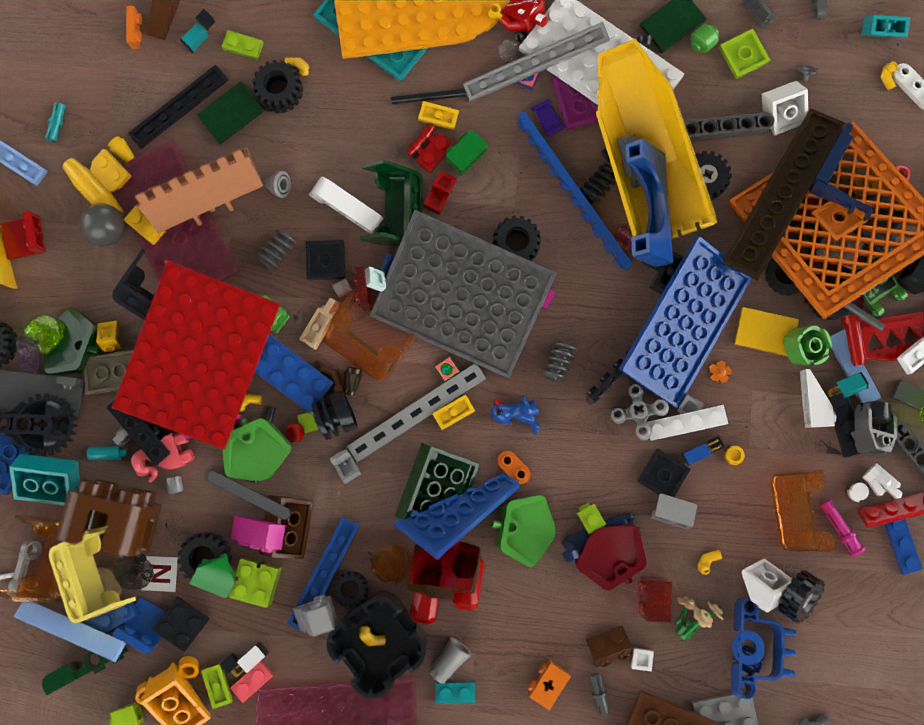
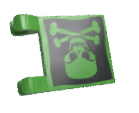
M872 257V262H871V264L874 263L875 261H877V260L880 259V258H873V257ZM856 268L855 274H857L863 269ZM893 275L862 295L873 317L880 316L885 312L884 308L877 301L892 291V296L896 301L904 300L908 296L907 292L899 286Z

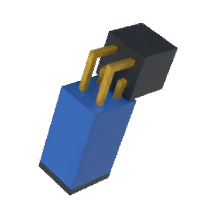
M719 434L683 452L682 456L688 466L712 455V453L724 448L726 445Z

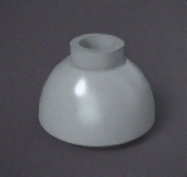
M278 171L266 179L265 185L273 195L284 198L290 191L291 180L285 171Z

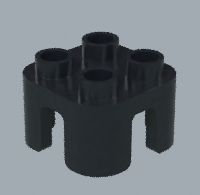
M380 591L371 595L335 625L328 635L326 647L328 654L336 664L343 660L353 673L354 677L351 680V685L356 692L365 698L375 699L391 690L394 681L407 670L412 673L422 664L428 642L424 630L418 623H414L408 609L401 600L391 592ZM362 626H368L374 636L385 635V645L367 646L359 638V629Z

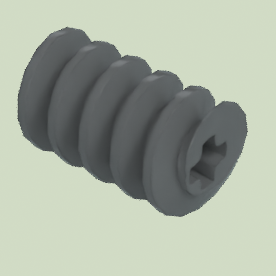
M278 229L276 230L278 237L271 236L273 243L267 241L268 248L261 247L263 254L256 253L258 260L272 272L271 265L278 266L276 259L283 261L280 254L288 255L286 248L293 249L290 243L297 244L287 233Z
M559 341L560 343H554L553 346L557 350H551L550 353L554 357H548V361L551 364L545 365L548 371H543L542 375L549 380L563 384L559 381L560 379H566V376L562 373L569 372L565 365H572L568 358H575L571 351H577L578 348Z

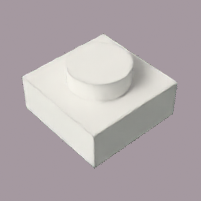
M633 647L631 668L652 672L654 651Z

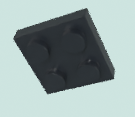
M344 240L306 241L307 280L346 278Z
M657 448L637 482L658 495L664 494L675 497L691 469Z
M177 596L152 630L185 652L209 621V617Z

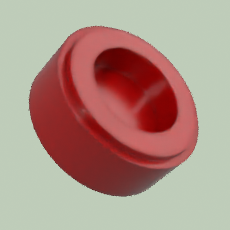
M291 423L287 426L286 437L290 442H300L304 438V428L300 423Z

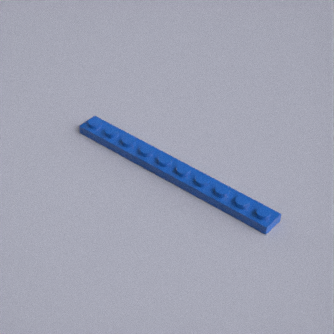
M525 111L518 114L517 126L522 132H526L530 145L532 147L536 146L540 159L548 163L552 176H557L560 180L559 185L562 190L570 194L572 204L576 208L579 207L582 211L581 216L586 223L589 222L591 224L593 234L597 238L600 237L604 242L602 245L608 254L611 253L615 258L613 260L615 265L619 269L622 268L623 271L629 269L632 266V262Z

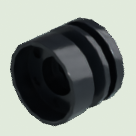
M343 390L331 395V405L324 398L321 399L322 408L317 401L311 404L315 423L326 440L332 439L330 430H332L336 437L339 436L338 426H341L346 433L358 428L355 415Z

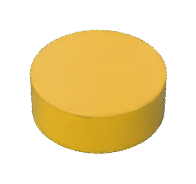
M729 446L724 451V459L731 465H738L745 458V453L739 446Z

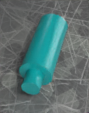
M91 446L87 449L89 461L121 460L122 457H128L129 455L128 449H122L121 446Z

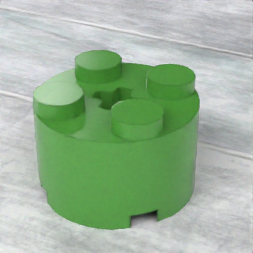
M818 326L794 328L783 339L785 352L792 364H822L830 356L828 355L829 349H832V340L829 333Z

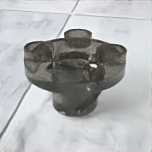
M139 553L137 556L119 557L114 564L113 575L123 589L138 590L149 585L154 577V570L146 556Z

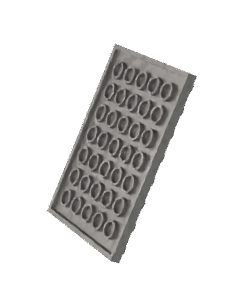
M414 210L385 278L386 289L382 292L380 291L370 316L506 378H510L557 273Z

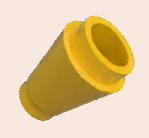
M117 136L108 143L109 151L127 165L135 161L136 157L123 138L121 139Z

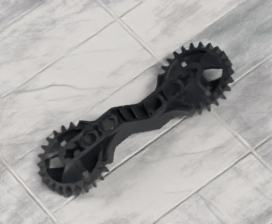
M45 393L42 398L40 394H36V400L28 397L29 403L21 401L11 411L0 413V421L5 418L8 422L6 428L2 429L0 427V434L11 438L19 448L26 446L25 452L32 450V455H37L40 451V456H45L47 451L49 456H53L54 450L57 453H61V446L68 448L66 442L74 441L70 436L77 435L73 428L79 427V425L73 424V421L77 420L78 417L72 416L75 412L74 409L68 410L71 405L70 403L63 405L64 398H60L57 401V395L53 394L50 398L49 394ZM64 412L67 413V416L57 422L53 418ZM26 419L28 427L23 430L20 427V423ZM36 423H48V427L45 428L36 426ZM57 429L64 433L66 436L63 439L60 436L54 434L53 432ZM22 434H31V435H29V436H27V437H23Z

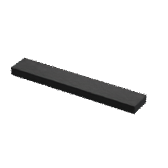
M214 65L128 134L143 149L229 80L217 65Z

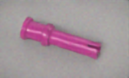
M829 499L821 503L820 507L840 536L839 541L844 543L850 552L849 556L852 558L863 553L866 550L865 546H862L856 538V532L850 530L832 500Z

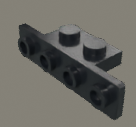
M114 401L107 406L109 412L154 465H158L171 454L161 441L163 438L161 434L163 432L157 425L113 409Z

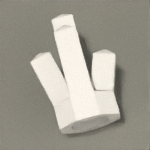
M877 463L871 466L862 476V479L870 485L877 496H883L884 492L887 491L895 499L902 497V492L897 489L900 488L901 483Z

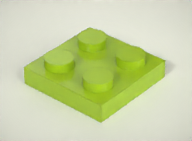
M754 29L734 37L718 47L735 79L771 61Z

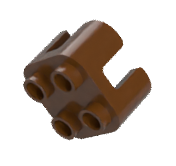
M95 479L94 482L80 480L78 489H68L56 539L73 545L82 542L85 531L106 526L105 532L99 535L103 539L102 551L122 556H137L140 550L148 553L151 549L162 505L154 502L157 493L137 488H133L132 491L119 489L117 494L119 486L117 483Z

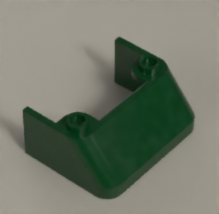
M384 159L363 164L362 169L374 172L377 187L385 191V226L376 227L374 234L360 236V240L378 245H400L414 210L422 212V176L417 170Z

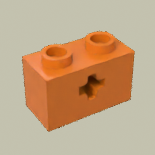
M549 659L547 663L544 662L538 671L540 675L537 680L533 679L528 686V694L531 699L550 711L571 675ZM550 680L552 685H547L545 688L544 681L549 682Z

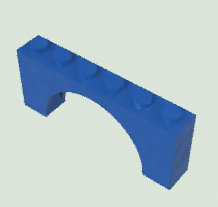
M644 139L625 144L626 163L637 173L644 188L648 204V224L645 233L631 237L632 256L654 267L672 264L673 253L665 153Z

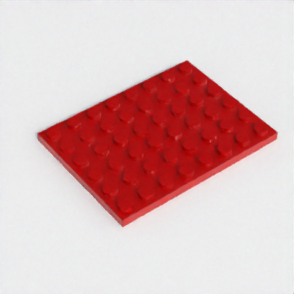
M167 261L112 408L225 450L281 304L182 265Z

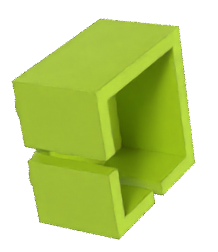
M249 557L241 558L235 575L239 578L235 579L236 581L231 589L229 598L268 608L272 605L282 567L267 562L261 564L262 561Z

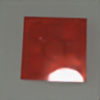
M363 266L355 267L356 273H353L354 285L356 284V288H358V292H355L356 302L364 311L372 310L369 287L366 286L365 269Z

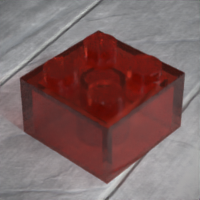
M641 576V581H638L637 585L638 593H641L640 601L637 602V612L647 622L671 623L672 581L665 577Z

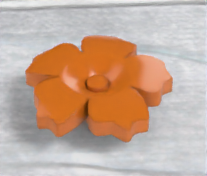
M721 360L716 365L711 364L709 367V372L714 373L710 376L712 381L718 382L720 380L722 384L727 383L729 379L727 375L732 374V369L729 366L725 367V361Z

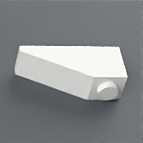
M810 369L800 371L805 428L835 426L836 413L833 411L832 404Z

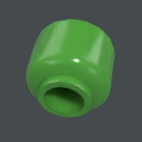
M712 24L701 25L691 35V47L696 52L707 53L719 41V32Z

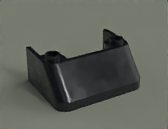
M142 247L114 288L112 297L117 304L145 321L154 296L141 287L145 279V273L136 264L146 251V248Z

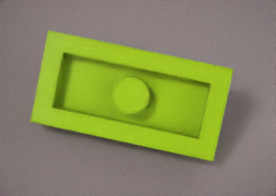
M227 30L221 47L225 51L258 60L264 43L262 40Z
M221 664L202 669L201 673L212 709L232 703L233 698Z

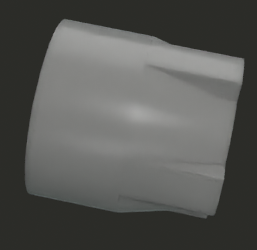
M346 278L332 285L339 298L352 291Z
M181 476L166 479L168 495L184 492Z

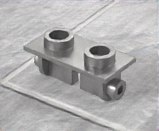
M740 0L741 4L762 29L778 18L764 0Z

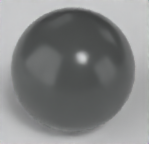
M98 203L89 206L82 213L80 230L85 239L97 246H110L122 237L125 230V221L122 214L115 207L105 203Z

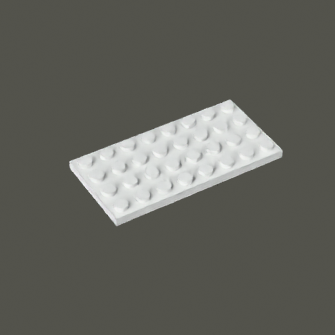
M555 0L544 14L548 17L547 24L544 27L536 25L519 46V51L525 55L531 54L603 22L610 38L609 42L546 69L598 105V54L633 38L577 0ZM640 44L674 90L683 78L684 73Z

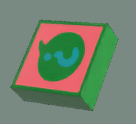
M450 356L434 366L444 383L460 373V370Z

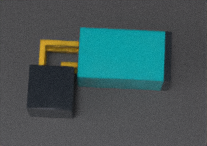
M205 9L195 17L198 23L180 39L183 46L191 53L209 37L207 32L215 23L214 18Z
M862 372L837 382L835 388L828 390L829 401L835 413L847 408L848 403L845 398L868 389L869 383ZM839 391V393H836L837 395L832 396L831 393Z

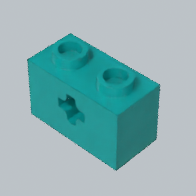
M865 16L863 18L861 36L883 38L907 37L910 17Z

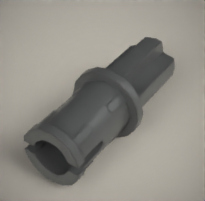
M599 673L591 674L592 697L596 702L597 713L601 715V712L602 715L610 712L602 677Z

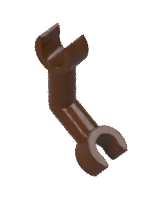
M316 360L315 362L321 365L318 371L332 377L335 393L342 391L343 387L338 371L326 367L321 361Z

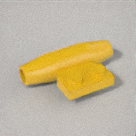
M101 150L91 162L90 170L75 158H70L64 162L62 167L69 179L91 205L98 203L109 204L119 210L122 216L124 215L123 209L111 192L120 190L132 176L108 150Z

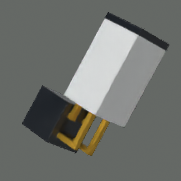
M259 642L240 660L232 653L220 664L228 674L232 672L237 678L243 671L248 673L269 652ZM241 666L243 670L238 674L234 668Z

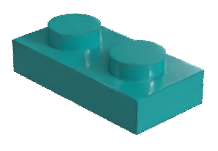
M475 681L435 683L436 704L475 703Z

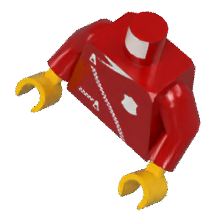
M511 0L502 11L501 7L494 3L492 8L496 12L490 9L488 13L490 18H498V22L511 32H531L536 25L544 27L548 22V17L544 15L546 13L544 0Z

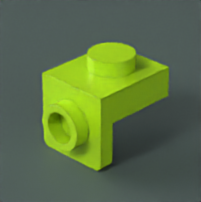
M586 503L578 508L580 512L576 514L588 534L606 525L595 504L590 506L589 503Z

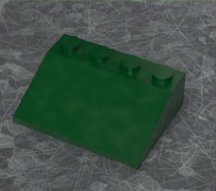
M421 443L395 516L405 520L415 512L421 513L428 510L429 506L456 494L459 496L466 493V490L472 487L480 464Z

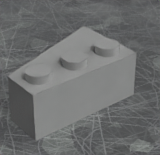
M325 594L314 597L312 602L293 608L300 631L307 632L314 637L334 629L337 614L331 595L325 597Z

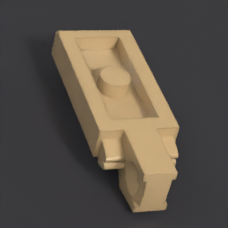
M329 298L326 305H322L321 308L318 307L299 340L316 350L334 322L340 303Z

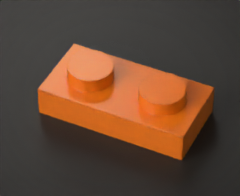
M126 6V42L132 49H140V42H142L140 31L142 15L134 6Z

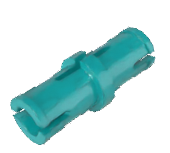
M54 103L51 117L47 121L49 125L45 139L51 142L53 140L54 142L58 141L60 128L64 124L62 121L66 106L61 103Z

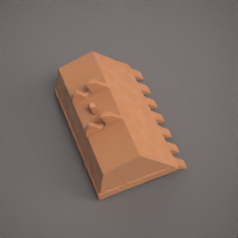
M246 146L213 162L202 165L195 170L184 173L177 178H173L168 182L155 186L150 190L137 194L135 197L138 200L137 207L144 213L157 233H160L191 218H194L198 226L202 225V221L199 218L200 214L209 210L214 212L216 207L224 203L231 212L234 210L231 200L262 187L263 184Z

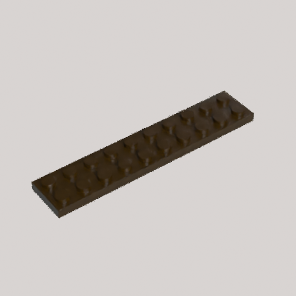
M810 108L724 258L723 265L757 281L759 280L843 130L845 122Z

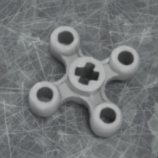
M632 384L628 389V393L633 400V404L628 409H613L611 419L617 424H622L628 419L635 420L637 423L636 436L640 440H647L651 436V429L647 425V419L651 415H666L669 411V406L664 400H657L653 404H645L643 402V387L640 384ZM664 406L662 410L658 409V407ZM637 410H639V411L643 410V413H642V414H641V413H638V414H637L636 411H637ZM617 414H622L621 417L616 418ZM642 430H646L645 434H640Z

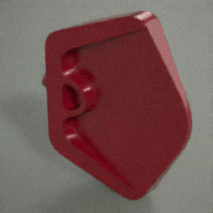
M634 524L605 526L593 531L581 549L579 557L575 559L577 569L604 590H612L623 582L626 584L632 583L631 577L642 571L647 565L641 534L637 526Z

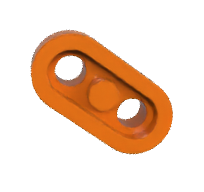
M504 451L500 453L497 459L499 467L507 475L519 482V484L528 482L531 475L528 467L513 452ZM505 457H510V464L504 463ZM519 471L524 472L523 478L517 476Z

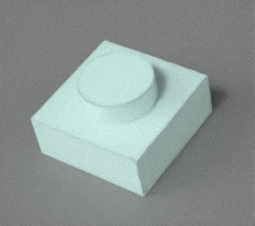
M370 266L365 269L367 287L381 292L386 289L385 272Z

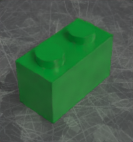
M471 130L469 133L465 132L459 138V142L455 146H450L446 151V162L462 176L488 151V144L474 130Z

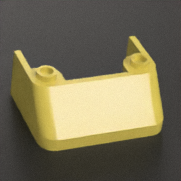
M106 526L85 531L81 543L73 545L62 542L53 546L49 551V559L68 618L73 623L88 620L136 601V597L120 601L116 591L109 590L105 592L93 555L101 549L99 535L105 532Z

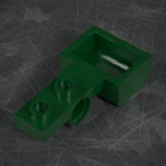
M124 646L116 662L125 658L123 654L128 652L126 646ZM89 652L84 657V667L80 668L76 661L70 662L47 674L42 680V688L47 696L91 671L94 674L106 668L104 664L111 660L98 655L99 663L94 665L90 662V657L95 653Z

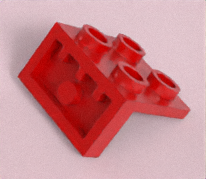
M31 211L22 212L23 219L1 224L7 259L13 260L46 253L40 216Z

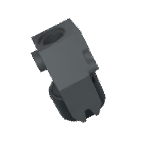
M868 401L857 405L855 410V431L851 432V435L855 440L858 453L869 456L891 453L897 438V416L894 411H891L890 403ZM872 425H880V431L872 429Z

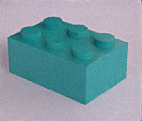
M20 454L9 466L13 498L17 500L64 506L68 489H78L80 482L78 461Z

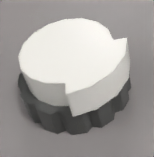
M851 481L845 489L846 496L854 502H862L869 495L867 485L861 481Z

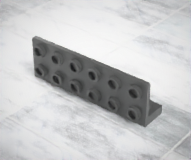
M0 370V409L12 410L21 401L29 403L28 397L36 400V394H40L43 398L44 394L47 393L50 398L53 394L57 395V401L60 398H64L63 405L70 403L71 405L68 410L74 409L75 412L72 416L79 418L85 385L84 380ZM64 412L59 416H67V413Z

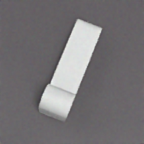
M321 176L309 193L319 203L327 204L371 234H374L375 228L383 220L380 214L325 177Z

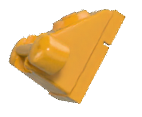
M192 656L182 657L178 662V666L172 662L168 669L155 677L150 676L148 681L141 683L136 689L135 698L137 703L143 705L161 725H201L211 719L210 713L187 679L194 678L199 673L198 661Z

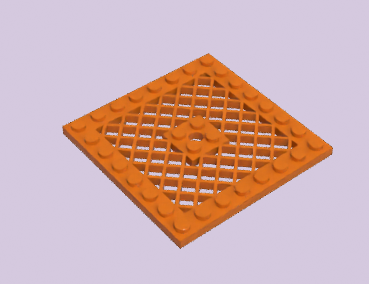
M854 121L851 122L853 128L849 134L853 136V139L844 155L853 156V160L845 161L841 159L837 166V171H834L831 176L836 178L835 183L828 182V184L841 191H848L849 196L852 195V192L862 193L861 199L856 200L869 207H874V214L872 213L868 218L873 220L872 226L865 225L868 219L864 222L863 217L865 213L855 208L853 213L848 214L849 208L818 197L808 191L804 198V203H801L799 209H803L802 216L795 215L792 219L794 221H801L800 228L789 225L784 237H782L772 255L774 260L823 319H826L924 255V198ZM841 166L850 167L851 173L841 172ZM855 168L864 169L865 175L855 174ZM773 173L729 200L728 204L744 223ZM839 179H849V185L839 184ZM853 181H864L863 187L853 186ZM868 182L878 183L877 189L867 188ZM866 194L876 195L875 201L865 200ZM880 196L890 197V203L880 202ZM808 198L818 199V205L807 204ZM822 200L828 201L827 203L821 206ZM879 208L888 209V216L878 214ZM806 210L813 211L810 215L811 217L805 216ZM893 210L902 211V218L892 216ZM834 215H842L844 221L835 220ZM877 220L887 222L886 228L876 227ZM804 222L814 223V230L805 229ZM891 222L901 224V230L891 229ZM818 225L823 231H818ZM906 225L916 226L915 232L905 231ZM857 230L856 236L850 235L851 233ZM861 230L871 232V237H860ZM788 233H798V240L788 239ZM875 233L885 234V240L875 239ZM802 235L813 236L812 242L802 241ZM890 235L900 236L899 243L889 241ZM817 236L827 238L826 244L816 243ZM904 237L911 238L904 243ZM832 240L836 244L841 240L840 246L830 245V241ZM845 241L855 242L854 249L844 247ZM859 243L869 244V251L860 250ZM791 245L797 246L796 251L793 249ZM874 245L884 246L883 253L873 252ZM888 247L895 248L888 253ZM800 248H811L810 255L800 253ZM815 249L825 250L824 257L814 255ZM829 251L839 252V258H829ZM843 253L854 254L853 261L842 260ZM858 255L867 256V263L857 262ZM872 257H873V258H880V259H878L877 261H875L874 263L871 264V262H872ZM804 260H809V265H807L804 262ZM813 261L823 262V268H812ZM827 263L836 264L837 272L826 270ZM841 266L852 267L851 274L841 272ZM856 268L863 269L857 274H855ZM815 274L821 275V281ZM825 276L836 277L835 284L824 283ZM840 278L847 279L843 283L839 284Z

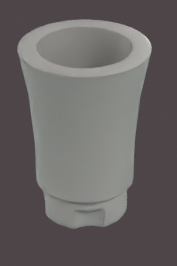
M450 637L445 648L433 663L429 673L436 681L444 684L472 654L460 641Z

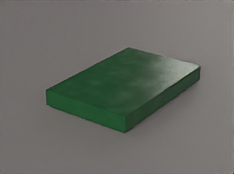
M671 0L643 20L639 26L647 35L652 36V42L661 53H664L705 23L707 19L692 0Z
M240 81L196 115L221 145L261 115L264 110Z

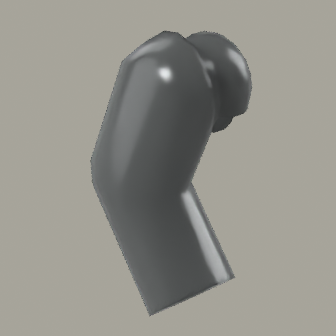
M822 713L815 721L810 722L807 718H803L799 725H827L830 720Z

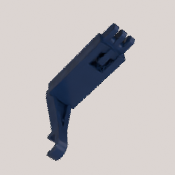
M847 123L810 187V193L849 208L848 214L853 213L855 208L865 213L863 217L865 222L872 214L871 208L828 184L853 139V136L849 135L853 125Z
M630 512L623 516L617 515L605 520L606 525L603 527L616 524H636L637 522L635 519L627 521L628 518L634 516ZM586 529L566 536V540L561 541L565 551L562 553L565 561L569 562L579 557L581 549L591 533L588 534Z

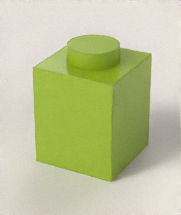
M134 702L116 708L110 713L109 720L111 725H139L145 719L140 704Z

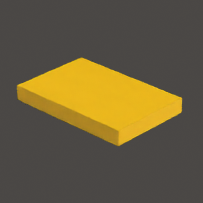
M742 307L734 345L787 356L783 339L791 330L798 327L799 319Z

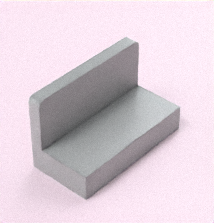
M660 494L656 509L652 511L650 519L688 530L693 527L697 504Z

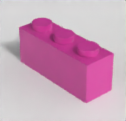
M234 516L231 539L238 541V545L273 553V549L282 550L285 525L253 517Z

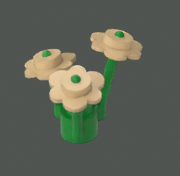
M677 597L678 603L684 605L680 617L675 622L678 625L675 631L684 640H689L701 626L711 628L712 617L715 614L722 621L724 620L721 615L724 612L721 606H718L716 603L712 605L709 601L707 602L713 610L708 613L703 609L700 610L695 601L690 597ZM688 609L694 611V618L697 620L695 623L689 619L683 620Z

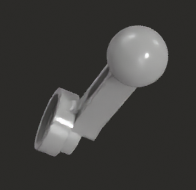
M30 539L22 544L13 579L8 584L10 593L20 594L24 590V579L29 562L36 559L42 552V545L39 541ZM33 545L32 551L27 553V548Z

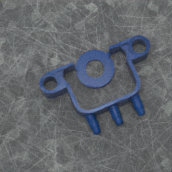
M750 598L737 599L734 604L733 629L739 631V633L734 637L731 646L732 653L738 660V663H732L731 692L736 697L751 699L756 693V679L775 681L781 677L795 676V671L784 669V656L794 657L796 651L784 648L785 636H796L797 632L790 628H783L776 621L759 619V607ZM745 602L749 605L748 611L744 609ZM745 620L768 624L773 630L772 671L768 676L749 674L744 676L742 674V664L754 665L758 663L764 656L765 651L764 642L757 633L744 631ZM745 640H751L755 645V651L750 656L745 655L741 649L742 643ZM744 684L745 687H746V690H745V692L742 694V692H741V686Z

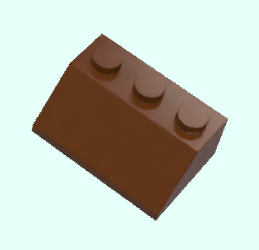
M268 495V498L289 508L292 514L289 519L284 520L268 511L265 512V521L285 525L282 550L273 549V553L262 552L259 549V554L272 558L304 559L313 501Z

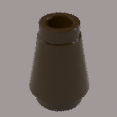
M347 367V370L344 371L345 394L355 396L363 376L361 374L362 369Z

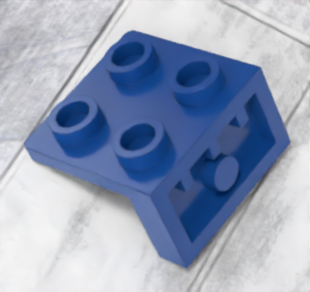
M140 597L135 604L139 616L116 628L113 636L148 655L155 650L162 638L152 628L165 613V610Z

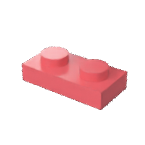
M261 660L230 689L244 703L270 680L274 674Z

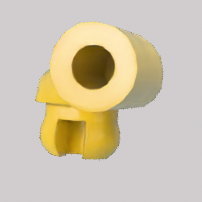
M894 61L887 63L880 75L887 91L896 87L892 76L893 72L898 69V65Z
M246 394L240 412H243L245 406L249 403L261 405L262 396Z

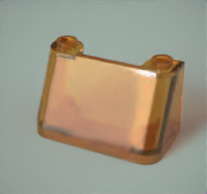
M800 470L775 474L770 480L779 541L783 549L787 551H837L834 537L830 533L817 532L810 492L823 488V470Z

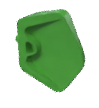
M246 418L240 419L241 427L232 431L226 449L223 450L225 474L233 479L267 480L276 472L291 451V444L274 424L265 419L259 418L250 423L247 422Z
M541 495L505 500L501 504L498 520H491L490 523L491 528H497L494 542L495 547L528 567H533L538 562L555 537V524L547 501Z

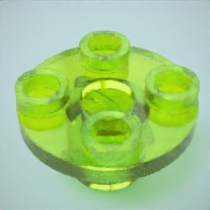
M46 315L36 317L28 322L23 329L27 347L36 353H49L63 337V331L58 321Z

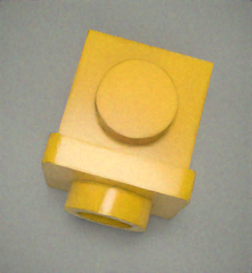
M117 321L98 323L96 343L102 351L114 352L121 350L122 345L118 340L119 323Z

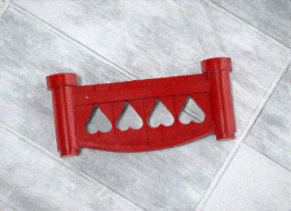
M924 311L877 319L885 324L882 331H879L866 321L862 322V319L856 315L841 317V324L845 326L851 363L853 362V366L864 365L867 359L898 361L897 357L915 344L910 342L907 345L904 342L908 328L917 336L918 340L922 338L924 333ZM890 331L899 339V346L892 345L890 348L887 347L886 341ZM872 334L881 342V349L874 348L872 351L868 349Z

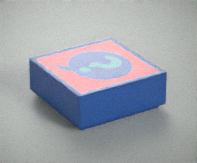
M540 72L515 82V84L533 90Z

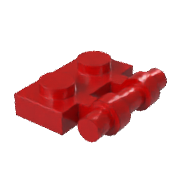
M431 124L420 132L421 135L416 141L411 142L410 148L406 151L410 157L416 152L419 155L416 162L429 173L445 157L448 148L454 145L441 132L434 137L432 133L435 127ZM426 140L429 141L430 144L425 149L420 147Z

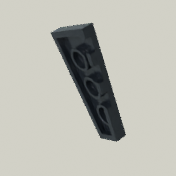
M621 358L613 365L615 369L610 374L606 372L599 379L602 383L597 388L593 386L586 393L588 397L585 400L590 405L596 403L600 398L599 396L611 387V383L623 374V372L618 370L623 362Z

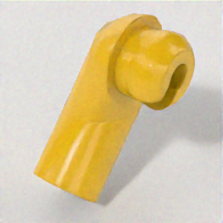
M285 57L286 65L289 63L292 67L299 69L301 76L309 74V65L302 58Z
M720 550L708 552L701 556L697 565L698 571L701 574H709L711 563L722 559Z
M362 626L359 629V638L367 646L385 645V635L374 636L368 626Z

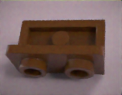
M623 626L586 639L596 667H607L612 661L617 659L625 660L633 653Z

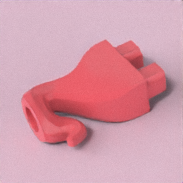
M171 433L161 439L171 454L157 466L164 469H179L187 466V463L195 459L192 449L182 451L181 445L189 442V439H185L183 434ZM139 450L131 457L133 469L138 476L143 477L151 474L148 478V482L151 483L158 476V469L154 466H146L145 460H151L142 450Z

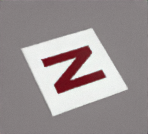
M144 556L142 590L175 592L178 557Z

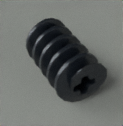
M603 163V165L599 166L598 171H595L593 176L588 179L589 182L584 183V188H580L590 204H593V201L598 203L601 201L598 195L605 197L603 190L610 191L608 184L611 186L615 185L613 181L615 175L612 167L607 163Z

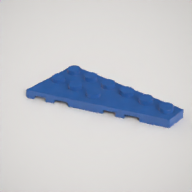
M503 473L485 481L484 485L475 489L473 487L469 488L464 494L459 496L456 494L429 506L428 510L421 513L415 512L411 514V517L403 521L401 519L394 521L395 527L434 558L438 559L519 488V482Z

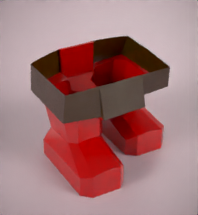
M458 541L440 558L436 559L418 544L414 546L407 580V590L414 591L409 615L414 623L431 625L435 622L440 599L452 600L456 609L473 611L479 606L485 564L481 559L480 547Z

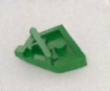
M222 554L220 558L211 560L205 558L196 568L189 584L227 598L235 584L236 571L229 564L227 554Z

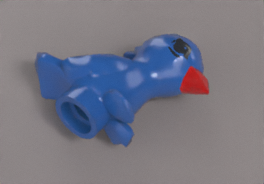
M525 395L522 396L523 401L513 405L502 403L497 398L494 400L490 414L495 422L508 425V423L512 424L510 419L514 418L519 422L529 424L534 435L539 433L540 425L534 416L540 412L534 400L528 402Z

